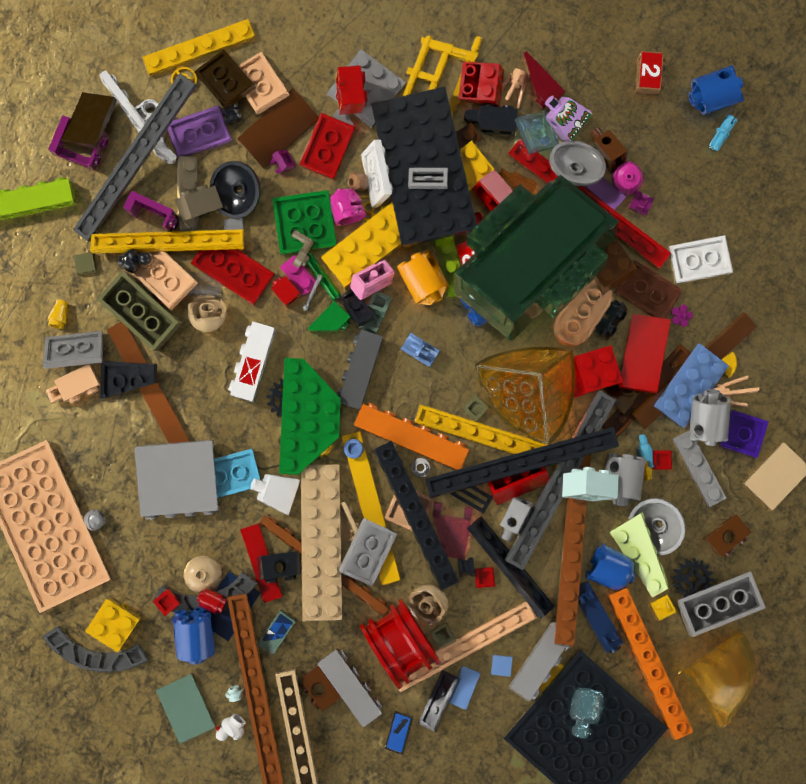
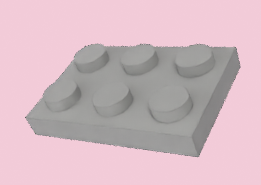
M95 331L45 337L44 369L101 363L103 357V332Z
M363 518L338 571L373 586L397 533Z

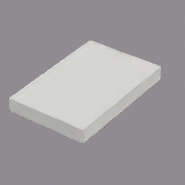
M725 235L668 247L669 252H671L670 257L676 284L733 273Z

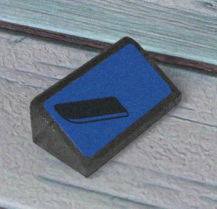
M399 711L394 712L385 749L404 755L413 715Z

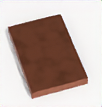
M634 260L633 263L637 267L636 275L621 283L614 293L652 317L666 319L683 289Z

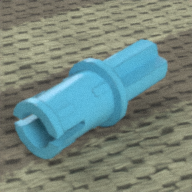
M728 114L720 128L716 129L717 133L709 144L712 150L718 151L726 138L730 137L729 133L738 121L736 118L734 119V116Z

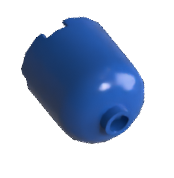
M602 543V548L598 547L590 559V563L593 565L590 571H586V578L615 591L622 590L628 584H632L635 579L634 563L625 554Z

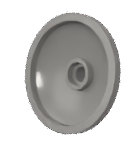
M565 141L556 145L551 151L549 162L552 170L560 179L576 186L593 185L599 182L605 174L606 163L603 156L598 150L586 143Z
M660 498L646 499L636 505L630 513L629 520L643 512L646 526L651 533V540L658 552L657 555H666L675 551L683 542L686 533L685 520L680 510L671 502ZM658 521H661L663 526H659Z

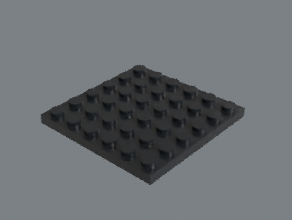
M579 649L503 736V739L554 784H621L666 732L668 727Z

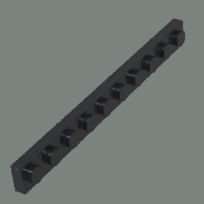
M614 427L433 476L425 480L429 496L434 498L617 448L619 443Z

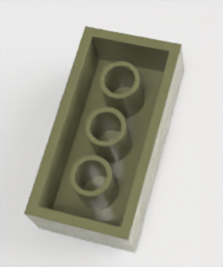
M121 271L97 298L105 308L153 351H159L183 324L178 317L125 271Z

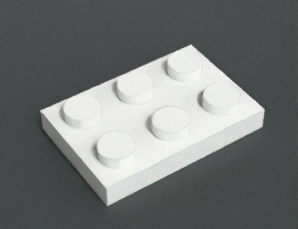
M373 140L361 154L364 172L369 180L368 192L371 207L377 208L392 194L393 188L391 182H389V168L385 162V148L382 146L381 140Z

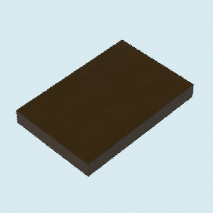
M224 49L194 71L196 76L225 110L256 88Z
M82 92L63 135V143L97 149L117 99L113 96Z

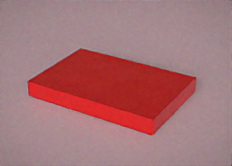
M321 113L299 165L335 180L356 127Z

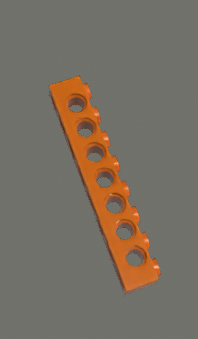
M625 587L622 590L607 594L608 600L671 737L674 740H678L693 733L628 589Z

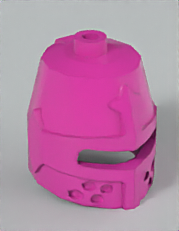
M627 161L615 170L612 181L620 192L625 196H629L641 188L642 183H644V175L637 164Z
M340 188L331 195V210L336 226L349 225L366 217L364 207L361 205V199L354 189L343 190V188Z

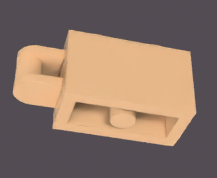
M87 364L54 380L56 386L46 390L51 404L62 399L67 403L73 404L81 400V396L85 394L92 395L98 392L101 382L94 367ZM59 390L61 395L56 396L55 391Z

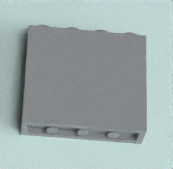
M214 440L134 447L140 517L146 516V519H157L158 515H165V518L177 517L179 513H184L185 516H194L196 512H204V515L215 514V511L220 509L217 497L213 451L215 447Z

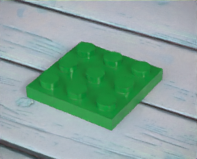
M329 190L272 198L280 255L299 253L304 243L292 237L294 230L313 240L314 243L309 251L333 248L337 245Z

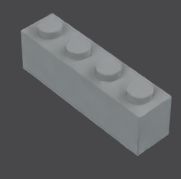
M555 622L550 623L508 686L509 689L526 701L536 699L541 691L538 688L542 682L545 684L551 676L549 672L552 667H557L562 659L560 655L563 650L567 651L570 647L554 644Z
M335 649L317 664L362 727H365L382 714L381 708L383 706L377 697L375 699L372 698L370 695L372 690L368 684L360 681L358 678L360 674L354 666H349L347 663L349 658L344 651L341 650L339 652L338 649Z

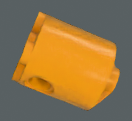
M430 250L423 253L418 252L411 256L412 260L408 263L405 261L397 265L398 271L416 304L433 305L443 299L446 289L450 287Z

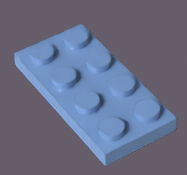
M698 343L654 407L679 426L685 428L691 420L692 396L704 393L706 389H713L729 366L702 344Z

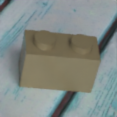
M206 184L197 187V192L192 193V190L180 193L182 197L175 199L182 221L223 208L216 186L208 188Z

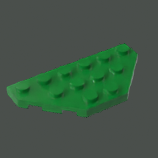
M284 358L279 474L299 475L339 438L341 398L303 358Z

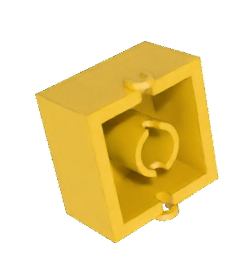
M108 597L85 632L118 653L141 617L129 610V606L126 604H120L111 597Z

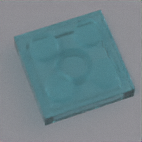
M546 110L519 116L515 119L529 154L553 149L559 144L554 129L546 120Z

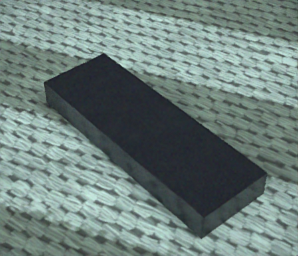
M445 670L441 671L418 724L433 732H437L461 678Z

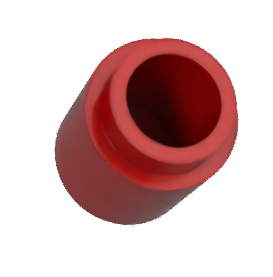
M206 588L205 591H200L196 601L199 602V607L215 614L216 612L221 614L227 599L223 598V595Z

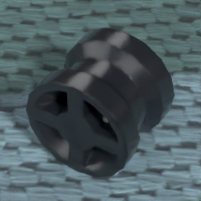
M235 103L227 110L221 109L222 113L226 116L225 122L227 125L236 124L244 119L243 114L239 111V103Z
M469 557L467 560L457 559L459 578H463L465 575L475 576L473 557Z

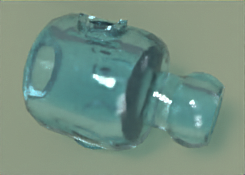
M577 688L574 691L569 711L571 718L576 720L575 725L572 727V734L574 736L588 738L590 735V724H597L600 721L604 703V696L600 692L588 688Z

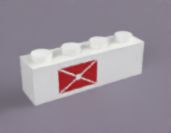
M253 321L251 326L248 325L245 336L248 338L246 344H242L240 349L242 358L240 362L236 363L234 373H237L235 381L231 380L229 386L232 397L255 402L276 332L275 328Z

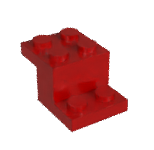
M611 345L574 356L572 359L553 365L564 401L594 393L623 382Z

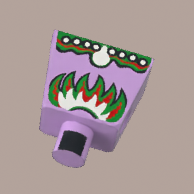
M551 96L545 102V105L551 109L546 116V120L562 141L571 142L592 115L591 111L569 97H561L557 100L554 96Z

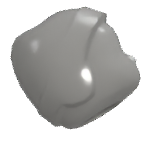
M97 509L90 510L84 516V523L91 531L99 530L106 523L103 513Z

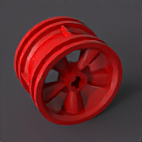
M402 599L398 600V606L390 605L391 612L378 621L370 618L368 619V625L360 624V628L370 647L398 689L402 688L401 683L404 681L409 684L411 682L410 675L419 669L427 667L428 670H431L433 668L431 664L436 662L439 665L441 663L430 642Z

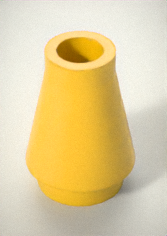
M64 300L56 301L47 319L50 327L63 329L64 325H66L68 302Z

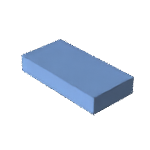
M465 666L461 667L458 675L461 680L451 699V704L465 710L467 709L480 672Z

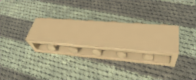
M295 668L277 672L275 675L296 783L319 784L297 670Z

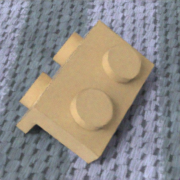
M345 502L340 504L341 546L353 541L360 526L352 518L354 512L350 504L346 505Z

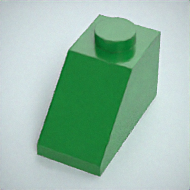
M333 301L308 327V330L311 333H338L340 330L345 331L351 324L349 322L351 316Z

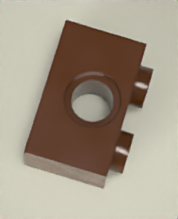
M734 514L703 539L718 557H727L734 551V546L737 544L742 545L749 539L748 535L751 534V531L738 515ZM726 532H730L733 536L732 541L729 543L724 539Z
M316 666L300 678L301 683L299 685L305 694L309 692L313 698L311 702L317 710L320 708L323 712L341 698L319 666ZM322 684L325 688L324 693L317 694L314 691V686Z

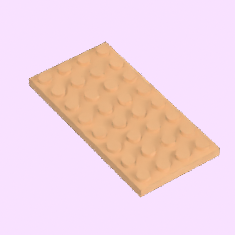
M45 440L1 461L0 526L39 613L112 580L93 537L84 523L83 515L49 440Z

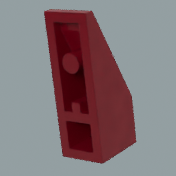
M525 51L522 60L528 74L534 98L536 99L535 102L541 109L544 108L548 111L550 108L545 105L546 100L551 96L559 100V98L564 97L565 90Z

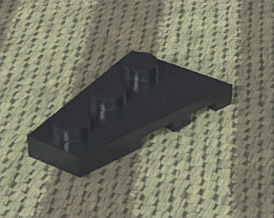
M118 361L101 362L100 399L157 383V364Z

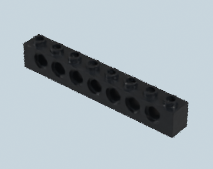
M392 441L375 448L373 451L438 587L444 590L458 583L459 580Z

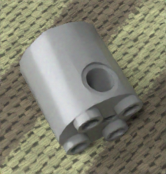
M706 389L704 393L692 396L690 440L705 441V444L709 446H715L720 441H728L731 399L715 389Z
M607 453L605 470L611 471V474L619 475L618 499H611L613 505L628 507V504L633 500H641L646 458L634 457V455L628 454L621 456L619 454Z

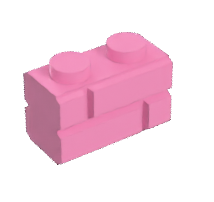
M383 259L377 262V264H373L354 274L350 288L360 300H363L390 285L395 272Z

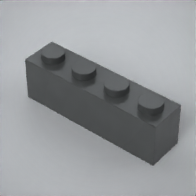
M360 330V334L356 333L353 344L356 345L354 352L350 351L347 360L350 366L348 370H344L341 380L345 382L343 388H339L337 395L341 398V405L360 411L383 336Z

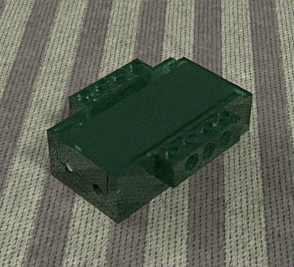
M559 175L554 181L548 182L536 195L519 184L467 234V246L475 253L455 272L454 293L512 342L543 310L555 318L607 266L609 255L604 250L615 240L619 221L562 175Z

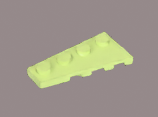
M642 512L613 529L610 534L623 554L631 558L636 574L653 598L667 590L670 585L662 563L659 562L658 552L653 545L650 537L651 533L646 526L645 517Z

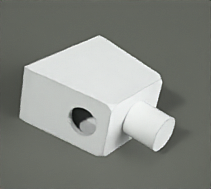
M265 474L263 481L254 478L250 488L259 492L257 500L281 513L289 515L300 480L292 477Z

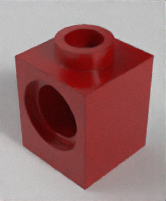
M280 276L272 283V291L286 307L301 297L300 292L286 276L283 278Z

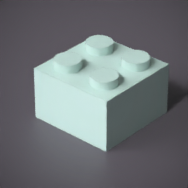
M584 467L583 470L572 469L571 473L563 474L562 497L593 502L618 499L619 475L611 474L609 470H599V472H596L595 468Z

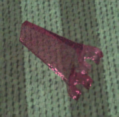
M434 502L432 516L447 557L465 560L469 535L467 527L470 526L473 508L465 507L464 516L461 518L442 515V503Z

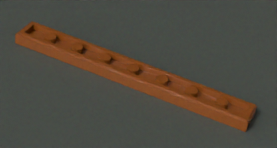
M122 322L107 329L124 362L147 363L129 328ZM158 381L156 384L139 388L168 443L190 442Z

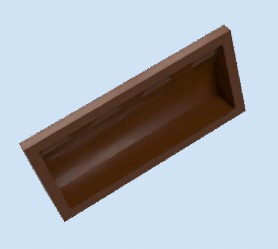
M294 88L288 92V97L273 105L237 138L238 142L263 169L270 164L273 158L272 155L276 151L286 150L318 121L319 117Z

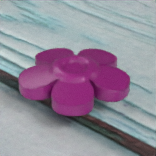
M680 305L679 308L675 307L671 311L672 315L675 316L672 318V322L674 324L680 323L682 327L688 325V320L692 319L693 314L690 311L686 312L688 310L686 305Z

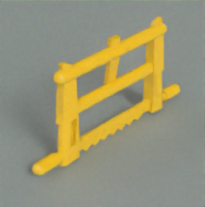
M431 36L421 37L422 47L414 68L408 67L406 72L407 75H410L403 96L412 93L417 78L431 82L428 90L436 89L449 56L464 62H475L479 54L478 50L482 43V38L477 36L472 45V50L469 51L454 47V44L432 40ZM429 49L442 53L434 75L420 71ZM461 74L449 103L452 118L454 112L458 110L457 106L461 103L458 99Z

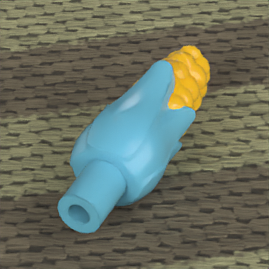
M645 434L639 435L640 445L637 447L638 457L646 458L644 479L649 481L652 479V468L654 467L653 450L651 445L648 444L647 435Z

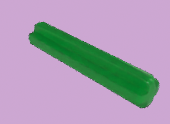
M309 251L307 256L310 258L306 264L316 278L319 274L322 275L320 283L333 301L339 299L341 293L311 251Z

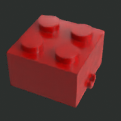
M361 65L338 67L335 78L337 88L335 97L338 100L339 115L362 113L368 101L367 90H363L364 83L366 82L365 71H361Z

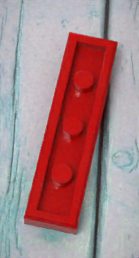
M259 523L240 529L256 580L259 582L258 586L264 603L283 597L278 580L277 582L266 583V580L259 579L257 557L269 555Z

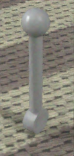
M318 275L308 300L302 307L303 310L308 311L310 309L309 304L321 281L322 275Z

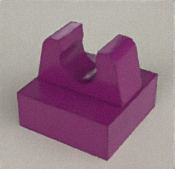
M288 150L276 151L270 161L271 165L278 164L279 168L275 171L276 173L292 170L297 166Z
M637 191L629 209L646 217L654 198Z

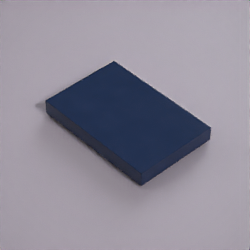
M229 571L215 592L229 586L238 577ZM255 588L248 594L250 609L261 594ZM229 608L223 610L221 614H211V628L213 632L226 641H229L234 634Z

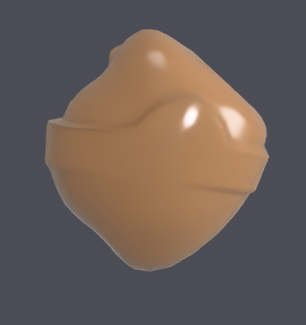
M363 172L351 173L348 178V186L357 192L365 191L369 186L368 176Z

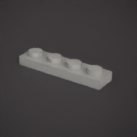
M689 430L672 440L707 506L711 507L726 499V496L697 442L689 439Z

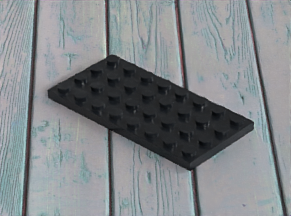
M446 87L372 103L378 138L385 148V162L389 168L388 177L393 188L391 198L402 248L477 231L478 228ZM409 168H448V189H409ZM413 174V176H420V177H424V176L443 177V175H444V174ZM413 181V183H443L433 181Z

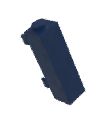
M588 581L581 583L578 598L580 610L606 653L618 651L621 648L620 645L623 644L622 639Z

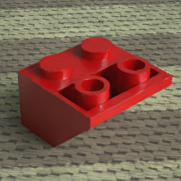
M463 62L458 99L479 106L494 104L495 107H500L505 70L499 63Z

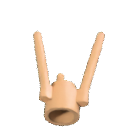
M515 68L513 73H509L504 81L502 90L510 82L511 87L505 97L506 100H509L514 89L521 86L517 109L519 110L525 87L528 83L526 81L528 74L521 69Z
M749 376L718 384L713 388L729 398L730 395L760 391L758 387L729 391V388H725L749 379ZM731 401V406L748 407L747 403Z

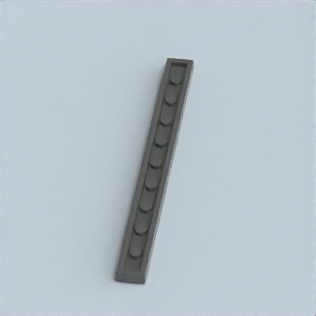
M180 73L73 228L86 241H91V234H95L196 88L197 85Z
M598 390L572 438L600 431L616 400ZM585 456L556 465L505 561L524 570L563 498V474L571 473L572 469H579Z

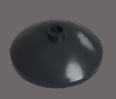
M228 161L221 164L211 177L210 187L216 186L223 208L217 209L220 213L229 218H243L256 209L261 196V187L256 173L249 165L240 161Z

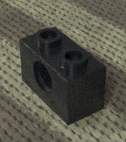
M299 551L257 557L259 579L266 580V583L277 582V578L284 577L285 581L295 580L297 575L302 574ZM278 562L283 565L282 573L276 571L275 566Z

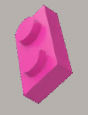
M294 255L282 264L280 268L303 297H305L312 291L316 281L305 267L300 266L297 268L292 265L296 258Z

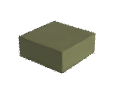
M88 252L73 255L77 275L97 272L94 254Z
M476 395L462 408L475 422L489 409Z
M447 623L430 631L439 650L456 642Z

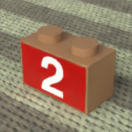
M640 52L637 66L636 93L658 95L660 90L664 89L665 78L662 77V71H665L666 59H663L664 53Z

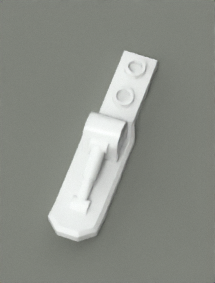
M105 70L100 74L102 83L111 95L117 99L119 106L137 131L140 132L152 114L147 113L146 110L148 108L156 109L158 103L155 100L148 99L134 108L128 100L127 92L124 89L120 90L117 86L119 83L113 74L109 75ZM162 136L152 151L157 157L173 165L177 162L176 155L166 147Z

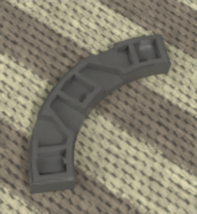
M243 571L234 582L216 593L223 595L225 599L228 596L243 593L249 594L259 582ZM163 585L153 600L167 590L168 587ZM170 589L181 602L171 612L178 610L194 611L195 608L199 607V602L196 601L198 595L182 594ZM227 600V602H226V604H225L223 610H226V609L229 608L228 600Z
M57 626L42 636L56 654L69 663L89 671H123L150 660L140 643L118 653L99 652L76 643L63 631L61 626Z

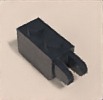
M484 104V106H480V110H466L464 120L468 124L478 125V130L481 133L515 136L518 109H514L510 105H504L502 108L495 107L494 104Z

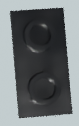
M618 300L611 302L610 307L605 313L609 318L602 317L598 325L595 326L596 330L594 332L598 335L602 334L607 341L610 336L615 334L617 325L627 315L628 308L624 302L620 303Z

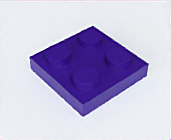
M730 410L728 441H721L719 447L758 458L769 421Z

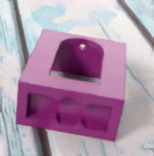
M62 115L48 150L53 155L94 170L95 166L100 164V154L102 149H105L108 144V135L104 131L97 149L94 148L91 157H85L64 149L62 138L70 118Z
M131 190L123 207L130 216L137 218L141 208H144L166 218L162 226L167 232L176 230L179 220H177L178 216L173 209Z

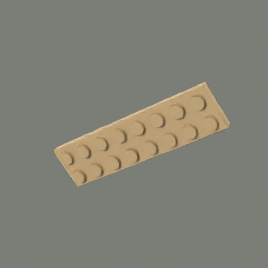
M309 465L301 472L302 621H342L341 572L338 571L341 566L339 465Z

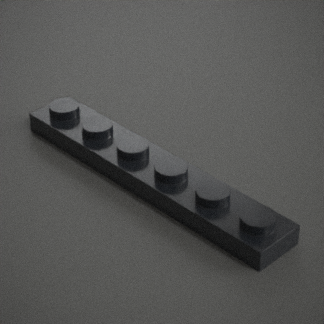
M479 517L467 527L468 531L541 619L546 616L555 605L525 569L522 570L505 561L510 550L483 517Z

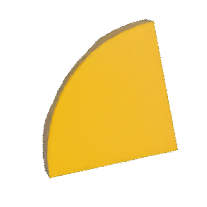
M734 352L721 359L729 366L724 372L727 378L733 375L737 366Z

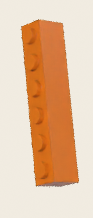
M362 404L354 423L355 427L387 441H392L394 444L452 469L459 470L462 468L469 451L466 448V444L457 440L455 443L448 441L449 437L438 433L436 436L430 433L431 429L422 425L420 428L413 426L414 422L406 418L399 420L395 418L396 414L386 410L385 413L378 411V406L374 404Z

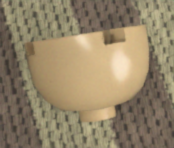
M198 296L193 299L191 304H188L189 321L197 330L203 332L215 331L225 321L226 304L221 299L220 301L215 300V296Z
M198 556L191 559L184 569L183 578L185 584L191 591L197 594L201 590L205 591L206 588L214 591L222 581L221 565L210 556Z
M422 585L409 597L410 603L408 606L411 614L418 621L421 622L423 620L428 622L427 624L429 625L438 623L445 616L448 609V598L445 592L436 585Z

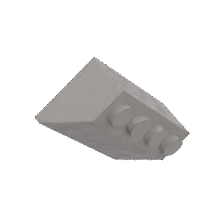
M751 571L678 600L683 622L689 636L692 637L765 609Z

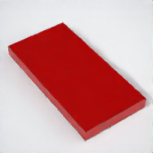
M238 249L199 250L190 263L253 306L275 276L273 272Z
M632 314L621 371L623 382L619 383V388L658 393L670 319Z

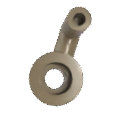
M294 230L292 237L304 243L292 264L299 268L300 266L304 267L310 257L307 254L314 242L309 237Z

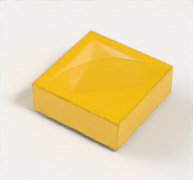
M667 594L649 603L659 621L676 612Z

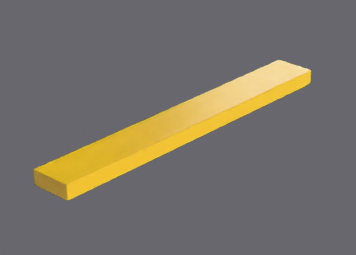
M244 229L91 234L90 251L91 254L125 253L131 249L138 252L244 249Z
M421 404L414 422L511 454L548 445Z
M361 432L342 436L344 445L351 439H356L363 445V453L360 457L356 459L347 457L363 517L386 528ZM392 547L379 572L382 585L400 580Z

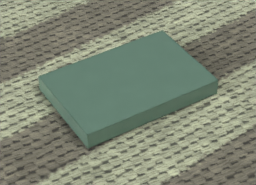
M192 673L156 690L179 744L216 727Z

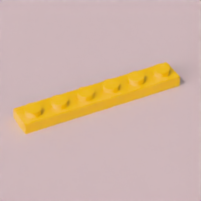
M249 19L151 53L142 58L147 72L151 76L252 40L255 36Z

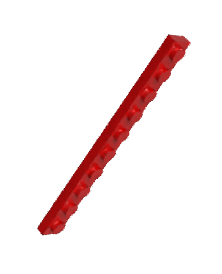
M521 139L517 141L508 153V156L659 269L671 254V252L585 187L572 185L560 179L552 170L549 160Z

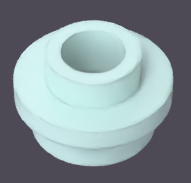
M235 685L228 688L225 695L226 698H229L230 702H235L244 698L245 690L243 687Z

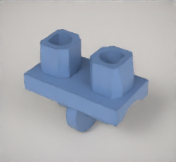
M412 333L409 334L401 347L402 351L428 367L432 365L440 350Z

